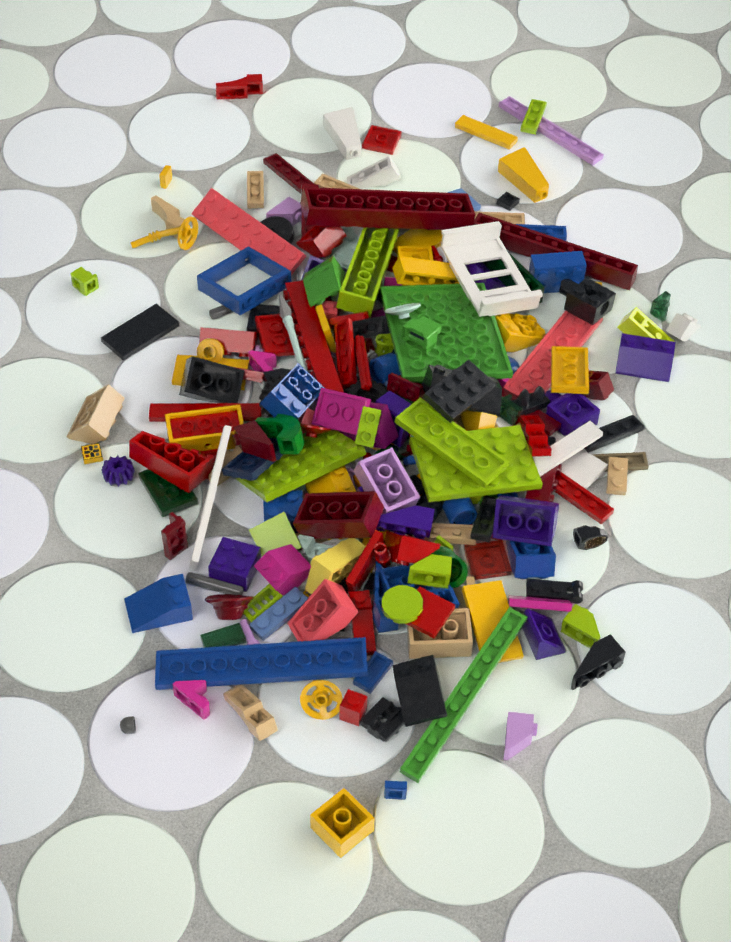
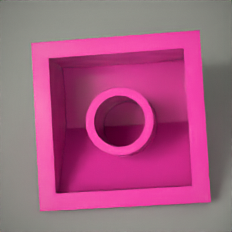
M292 544L267 551L254 567L276 591L284 596L295 586L298 588L308 578L311 565Z

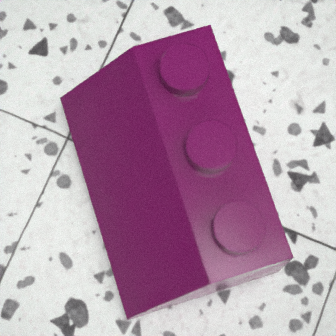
M370 402V408L381 410L373 447L385 449L399 436L388 405ZM339 431L343 435L355 441L356 435Z

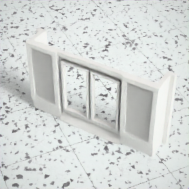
M499 221L441 231L442 241L440 247L479 317L538 308L540 297H543L541 290H530L500 240L499 236L502 225ZM502 259L507 269L470 275L465 265ZM511 275L516 285L479 291L474 281Z

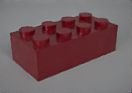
M375 491L306 493L293 525L300 535L311 536L314 539L371 538L376 530L384 506Z

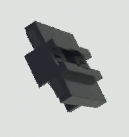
M382 697L360 719V724L372 736L387 742L404 725L401 707L395 706L394 702ZM383 718L387 719L386 722H381L380 720Z

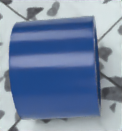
M394 353L376 357L369 362L370 375L376 383L385 384L391 373L400 375Z
M470 497L446 500L443 503V510L450 524L470 525L475 522L478 513Z

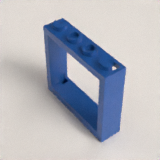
M249 246L197 275L199 291L238 315L246 313L285 290V283L292 282L290 270ZM249 263L272 276L239 296L216 283Z

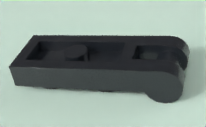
M527 578L526 597L569 600L574 604H579L583 601V594L581 593L583 590L582 581L564 582Z

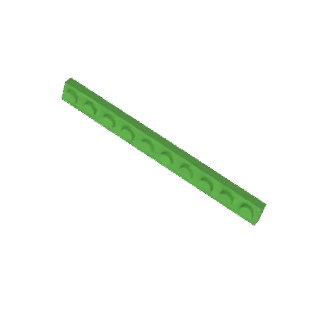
M511 607L508 608L445 701L447 717L435 719L431 722L401 766L400 773L417 783L420 782L524 626L527 616Z

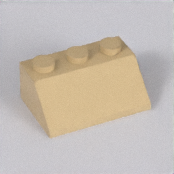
M109 384L88 395L66 437L90 444L105 441L110 434V428L116 422V415L123 407L122 403L125 398Z
M469 608L454 609L434 639L407 625L409 659L434 655V658L471 657L473 638Z

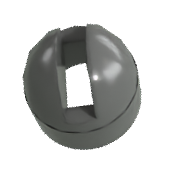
M134 716L125 717L120 721L119 726L123 733H136Z

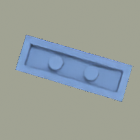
M295 586L249 624L251 630L264 641L290 620L308 598Z

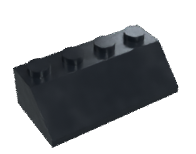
M429 365L422 382L425 393L455 369H446L441 365ZM489 377L496 383V386L468 410L499 417L502 387L496 378Z

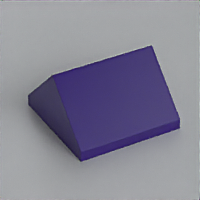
M527 608L524 611L527 621L522 629L535 659L540 660L564 654L566 649L552 618Z

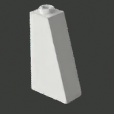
M351 106L323 114V127L344 158L350 160L361 157V140L354 108Z

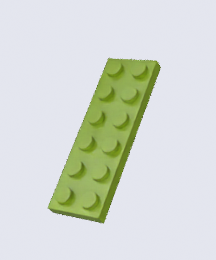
M419 398L395 417L397 425L483 488L509 467L510 462L454 421L449 423L422 398Z

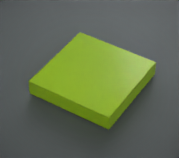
M285 512L249 529L256 546L261 549L262 557L267 551L292 544L297 550L302 548Z

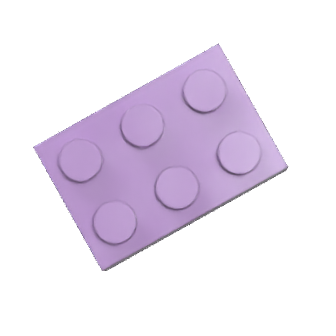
M393 448L359 461L353 470L364 491H375L384 506L382 514L415 506L421 498Z

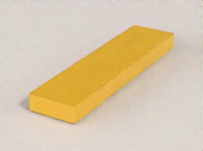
M462 115L455 122V128L509 150L518 140L517 136L465 115Z

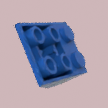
M297 363L260 404L273 417H276L277 414H286L298 419L316 400L321 388L324 387Z

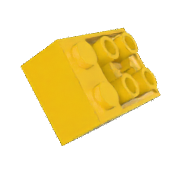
M517 313L495 315L506 352H516L537 345L546 335L545 330L532 315H520Z

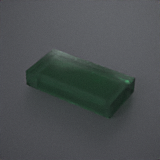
M240 623L200 635L204 648L237 646L246 643V637Z

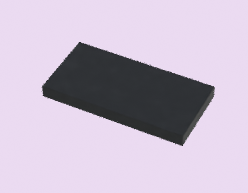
M156 303L102 336L101 342L124 361L179 327V321Z

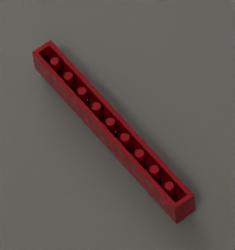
M478 213L474 219L473 225L499 221L502 225L499 238L506 250L530 258L534 254L582 251L587 265L585 276L629 291L636 280L637 264L483 213Z

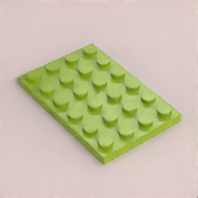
M521 425L468 431L510 462L509 467L485 488L415 437H410L409 443L428 502L542 488L543 483L533 457L529 452Z
M337 430L317 434V438L308 437L306 433H303L304 447L299 454H284L254 481L241 478L235 479L265 502H269L366 455V451L363 446L354 444L355 441Z

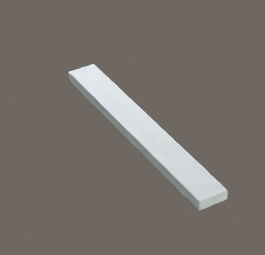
M225 425L222 431L189 564V569L196 571L231 426Z

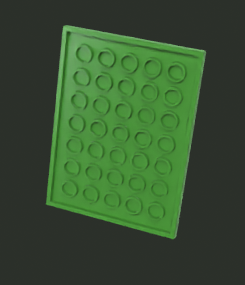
M475 283L479 291L486 290L484 283ZM460 284L380 286L384 311L392 307L411 303H420L421 305L409 313L410 317L399 319V315L385 313L402 378L413 383L423 382L429 365H441L446 369L453 370L457 369L468 359L488 377L496 379L513 377V370L495 315L479 317ZM424 316L442 325L441 332L437 335V342L426 351L422 350L420 345L410 340L404 341L401 339L402 326L412 318L418 320Z

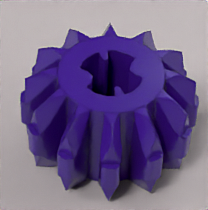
M118 454L115 458L110 456L109 460H105L101 469L105 482H109L111 486L117 484L118 487L120 484L127 485L128 481H132L135 473L131 459H127L126 456L119 457Z

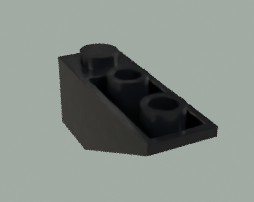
M611 634L593 643L573 676L572 691L578 687H585L591 680L599 679L606 672L622 666L626 652Z

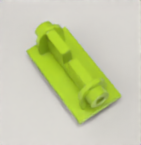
M363 406L354 444L373 448L381 410Z

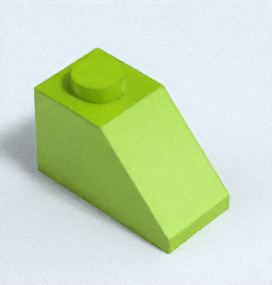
M431 554L411 565L407 583L448 589L452 557Z
M575 604L572 607V611L568 612L563 619L560 632L591 648L593 643L601 638L594 615L588 609Z

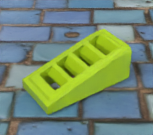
M269 583L253 597V600L250 601L248 608L244 610L243 614L252 622L283 596ZM266 600L268 603L265 605L262 601ZM259 604L262 608L258 610L255 605ZM252 608L255 614L252 615L248 610Z

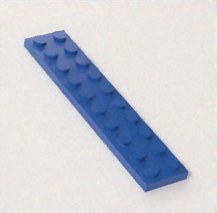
M366 637L156 651V690L173 689L175 681L205 680L206 686L212 687L368 677Z

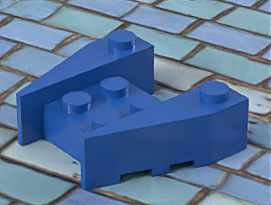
M376 561L372 618L378 633L395 631L399 627L398 623L385 617L382 611V597L391 587L407 585L417 590L420 586L455 604L456 609L459 608V601L453 588L450 585L446 589L407 583L409 569L413 564L382 568L381 564Z

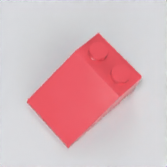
M324 579L287 624L298 642L325 640L345 628L357 615L358 610L342 585Z

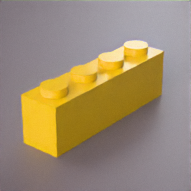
M399 256L392 268L397 284H460L450 267V263Z

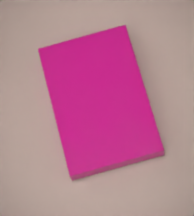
M321 388L311 424L356 435L363 406L369 407L371 399Z
M508 595L510 607L572 611V603L569 600Z

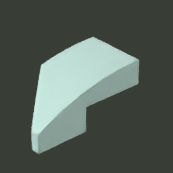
M298 535L299 542L308 561H311L316 555L324 553L328 548L334 547L316 543L314 537Z

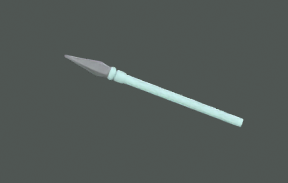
M279 293L280 317L283 319L285 328L288 331L297 363L307 371L295 333L291 309L281 293Z

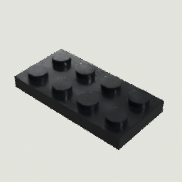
M468 359L429 389L422 398L451 423L493 390L496 383Z

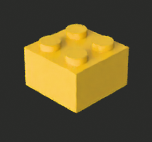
M343 788L310 814V828L341 858L374 831L375 818Z

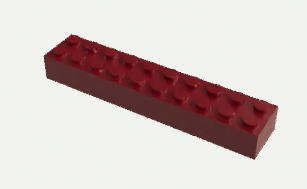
M303 187L300 202L305 224L310 226L446 230L472 226L476 215L468 193Z

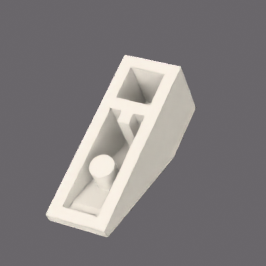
M390 156L346 177L348 184L359 189L387 186L401 179L398 168Z

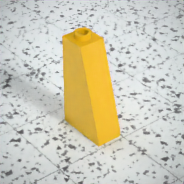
M525 147L499 159L498 172L534 203L548 196L549 183Z

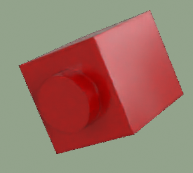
M348 689L339 706V720L359 727L360 719L367 711L368 696Z

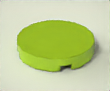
M397 585L387 590L382 597V611L385 617L390 618L393 622L407 624L415 621L420 613H422L423 598L415 588L407 585Z

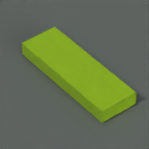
M531 99L521 125V132L536 135L547 106L546 101Z

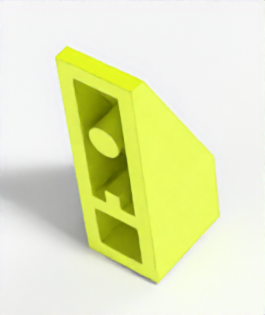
M637 307L624 316L617 327L624 334L675 342Z

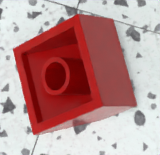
M313 226L296 244L312 256L326 258L332 253L331 250L334 247H338L343 243V239L347 235L340 226Z

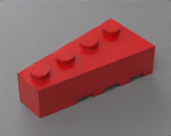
M141 431L129 440V458L187 493H190L206 480L213 470L214 456L212 455L204 456L199 454L198 450L191 449L190 451L181 448V444L175 442L167 443L164 438Z

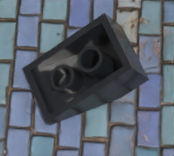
M191 356L186 360L179 395L214 403H238L245 370Z
M434 655L392 665L405 727L447 717L439 671Z

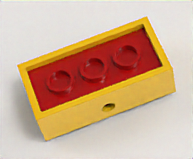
M240 405L165 414L168 442L181 444V448L190 451L191 449L198 450L199 454L200 451L218 449L225 425L232 427L226 449H234L236 446L232 435L235 434L233 427L244 424Z

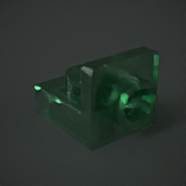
M665 291L652 301L650 314L662 322L666 320L671 294Z
M508 394L501 398L499 417L510 425H514L523 408L511 401L513 395Z

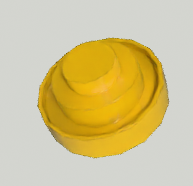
M208 338L199 343L196 353L198 358L218 363L223 358L224 349L218 340Z

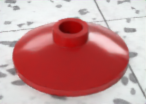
M300 424L301 430L306 432L308 437L317 438V434L327 433L332 430L330 428Z

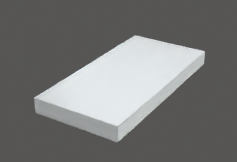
M557 432L550 436L555 437L556 442L564 438ZM584 449L560 463L562 464L561 472L585 489L608 469V464Z

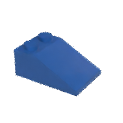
M506 540L510 567L515 578L527 579L537 577L546 579L554 577L556 554L552 546Z
M183 574L161 578L124 598L132 633L193 620L192 606Z

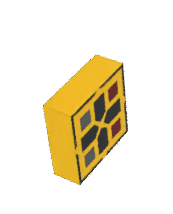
M100 443L81 446L84 464L103 461Z

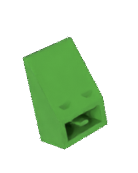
M334 255L304 274L303 282L310 307L315 304L316 306L321 305L325 298L328 296L333 297L340 292L345 272Z

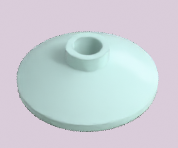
M420 303L400 305L386 309L385 313L399 315V319L410 317L409 313L421 305Z

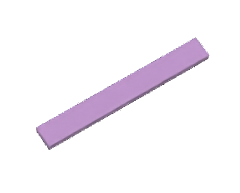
M511 96L499 102L501 109L523 122L528 110L527 106ZM542 117L538 132L592 166L603 159L604 154Z

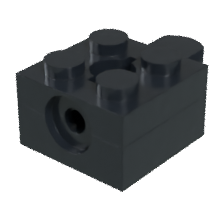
M589 278L584 279L579 284L570 279H563L559 288V293L566 296L564 310L591 325H594L613 308L616 293Z

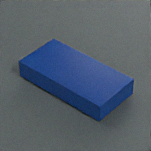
M375 651L367 661L368 677H355L353 685L371 694L392 667L393 660Z

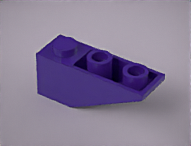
M415 505L382 514L376 530L381 532L386 530L393 531L399 535L410 534L419 539L429 538L435 509Z

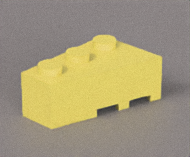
M348 538L340 541L336 546L328 548L324 553L316 555L310 563L311 568L305 590L312 595L324 579L339 584L345 577L349 576L366 546L355 538Z

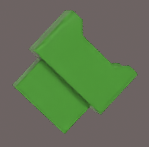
M424 316L418 320L412 318L402 326L401 339L404 341L410 340L420 345L422 350L426 351L437 342V335L441 332L442 325Z

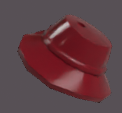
M217 594L205 598L207 603L213 605L217 618L221 620L241 619L244 610L248 608V604L253 600V596Z

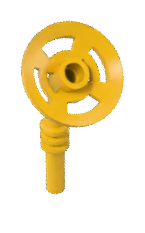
M189 216L182 222L180 227L153 231L152 234L148 233V236L130 242L131 246L136 248L149 242L153 243L157 239L161 240L162 237L178 234L179 247L183 250H188L196 241L198 221L195 217Z
M313 680L303 688L300 695V704L305 713L312 718L320 720L336 716L339 713V706L343 700L339 688L326 680ZM326 686L331 687V688L335 691L336 694H334L333 691H332L330 688L326 687ZM311 687H316L312 695H306ZM332 701L337 702L335 708L327 712L326 707H328L332 703ZM310 702L311 705H312L314 708H316V709H318V710H320V711L317 712V711L313 710L312 708H310V706L308 705V703Z

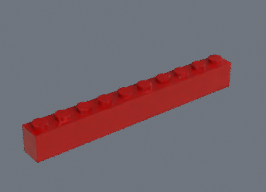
M303 280L285 283L283 298L291 309L295 333L298 335L297 339L300 347H302L303 358L306 359L307 371H310L309 373L325 389L344 393L315 306H309Z

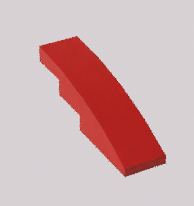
M519 415L520 425L530 454L532 456H551L552 448L548 445V435L545 433V424L538 415Z

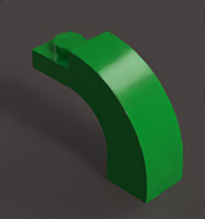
M277 414L275 418L258 417L255 420L268 438H277L281 454H299L303 449L304 438L300 422L295 417Z

